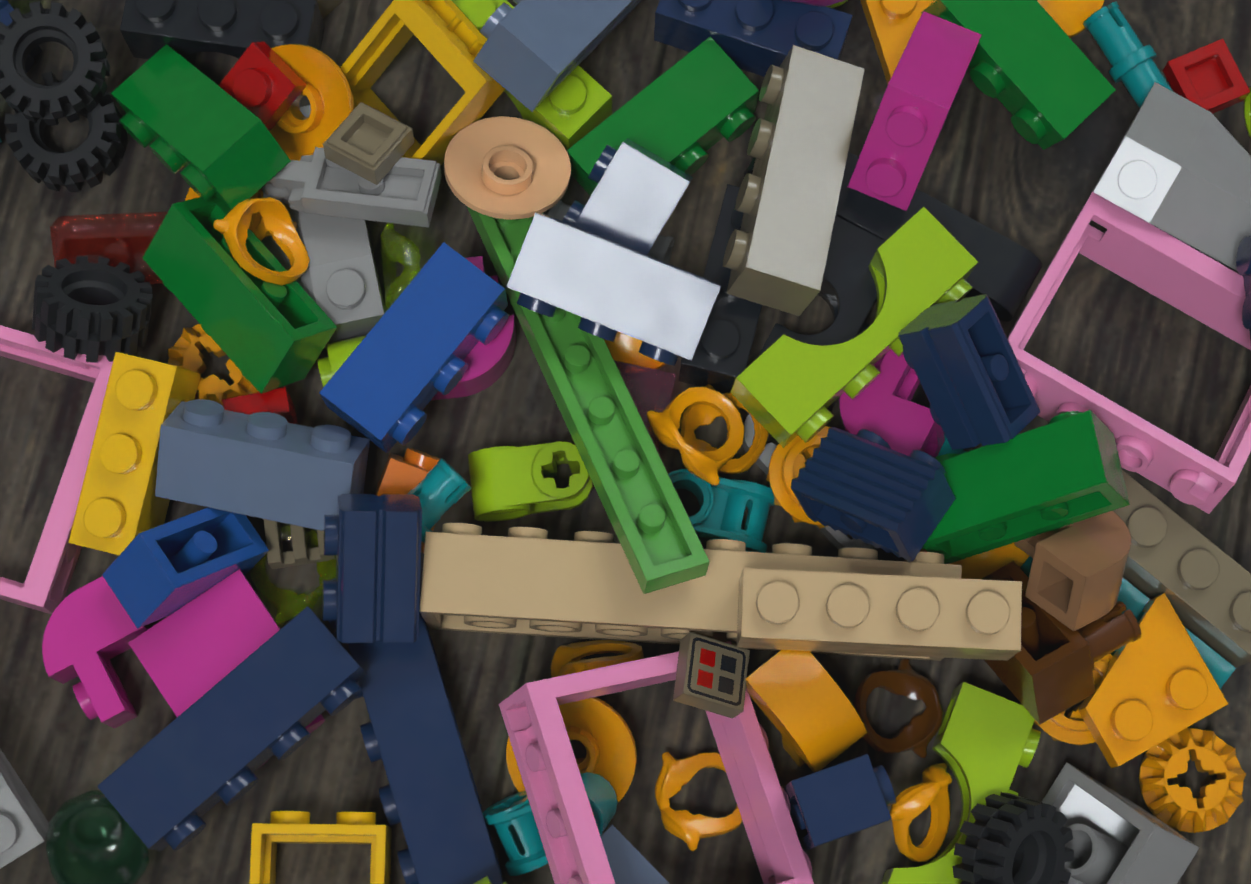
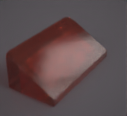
M168 212L58 217L50 226L55 268L56 261L64 258L71 264H76V256H88L89 263H98L99 257L110 259L109 266L116 267L120 262L130 265L129 274L139 270L145 275V282H150L151 284L163 283L142 258Z

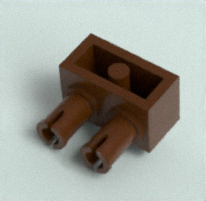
M1014 561L982 578L983 580L1022 581L1021 651L1007 661H984L1039 725L1095 693L1093 679L1094 662L1129 642H1134L1141 638L1142 633L1138 621L1130 609L1125 611L1126 605L1123 602L1118 601L1108 614L1073 631L1025 596L1029 577Z

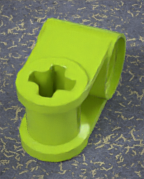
M556 441L522 447H491L468 454L474 519L477 521H505L521 518L529 514L569 510L585 502L593 488L592 480L577 447L570 442ZM568 464L573 474L569 477V487L557 488L556 482L552 478L556 476L557 465Z

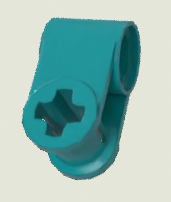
M679 469L668 474L675 489H686L697 497L699 512L689 517L700 542L706 543V541L713 539L737 540L746 543V552H767V545L762 541L770 507L774 506V494L771 488L749 481L719 477L720 483L714 486L690 473L687 469ZM745 507H747L748 514L744 530H742L741 524L744 516Z
M589 772L580 773L601 836L616 813L618 804L616 792L610 782L602 776ZM526 791L511 795L493 804L483 812L485 823L494 825L508 856V860L505 863L508 875L517 876L548 864Z

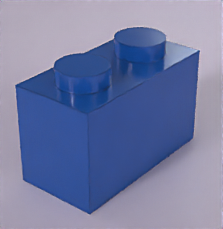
M208 507L139 533L102 575L138 629L171 615L239 569L245 576L269 549L246 515Z

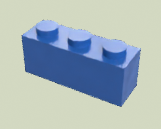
M443 242L319 392L324 403L331 411L367 439H370L371 442L385 453H388L397 441L403 446L406 445L418 433L426 421L427 414L422 410L438 391L443 395L448 394L461 380L468 368V364L463 360L479 341L484 345L489 344L505 325L509 314L504 311L508 306L505 288Z

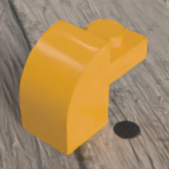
M780 650L745 678L747 692L781 733L783 748L799 767L806 763L814 773L821 771L867 733L860 716L851 702L810 651Z

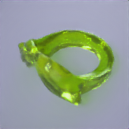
M387 223L380 236L386 311L421 270L419 248L413 241L396 232L393 223ZM395 262H399L404 266L401 275L396 277Z
M290 526L281 527L282 542L292 540ZM305 527L307 545L310 548L319 547L317 533ZM264 536L262 540L266 544V538ZM267 553L251 569V580L259 592L277 609L275 617L277 624L293 619L307 606L312 610L318 598L322 596L323 580L336 578V560L330 559L329 561L317 562L320 585L309 595L305 593L298 595L292 590L280 589L270 582L265 568Z

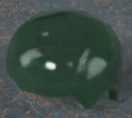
M91 790L64 801L48 823L46 853L51 874L58 884H135L147 869L149 864L148 847L100 790Z

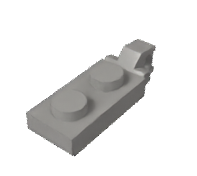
M315 147L313 155L301 156L300 161L291 160L262 187L263 198L272 197L280 200L282 204L290 205L291 209L300 212L304 211V213L429 228L442 175L440 163H437V161L401 157L379 184L376 185L326 159L324 148Z

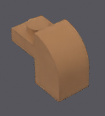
M1110 511L1014 543L1016 547L1033 558L1025 596L1071 630L1076 631L1105 616L1116 605L1130 551L1131 535L1124 521L1115 512Z

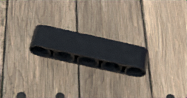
M848 151L836 216L886 241L920 209L925 207L978 261L966 279L973 288L964 298L987 294L998 319L1007 322L1013 320L1042 268V263L1038 257L1016 242L916 189L907 211L849 188L848 184L859 157ZM755 157L751 159L744 171V175L753 173Z

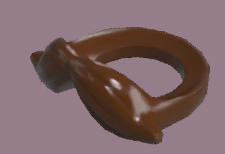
M901 659L896 670L877 671L868 674L856 690L853 707L866 728L867 733L862 737L867 744L880 753L896 754L912 750L920 758L927 756V746L943 723V710L933 683L913 670L908 659ZM874 688H883L893 694L903 695L908 699L922 700L926 705L923 714L912 718L908 726L902 728L890 739L883 738L875 733L866 715L868 696Z

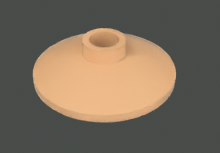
M499 116L473 122L460 130L452 138L445 153L444 174L451 191L467 207L489 217L516 220L533 217L535 212L544 213L561 200L569 185L571 163L563 144L546 128L526 119Z

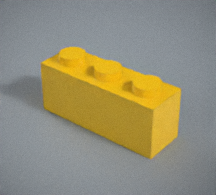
M115 352L68 543L120 555L139 533L164 524L170 499L155 496L160 427L181 401L195 400L201 376L200 373L171 364Z

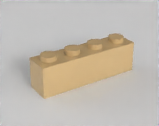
M743 568L739 579L736 647L1007 661L1021 651L1022 581Z

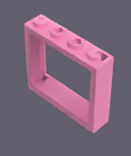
M1092 192L1070 227L1007 339L1040 409L1039 417L1049 422L1053 417L1061 413L1091 410L1114 434L1122 468L1137 472L1171 492L1179 501L1188 505H1194L1210 514L1235 485L1251 452V385L1213 459L1024 351L1026 344L1078 253L1251 350L1250 330L1244 327L1242 321V310L1246 299L1242 275ZM1090 221L1096 222L1107 230L1104 233L1089 225Z
M0 325V356L94 383L25 583L0 577L1 600L52 614L65 598L82 546L68 542L113 361L109 362L105 355H98V363L86 362V355L79 353L75 360L65 358L64 348L53 353L45 348L46 341L38 342L33 334Z
M679 651L525 683L499 704L555 884H615L559 705L676 680ZM746 686L744 710L733 719L706 711L753 854L764 884H814L810 859L801 847L790 815L788 795L784 788L780 786L769 754V741L766 731L758 722Z

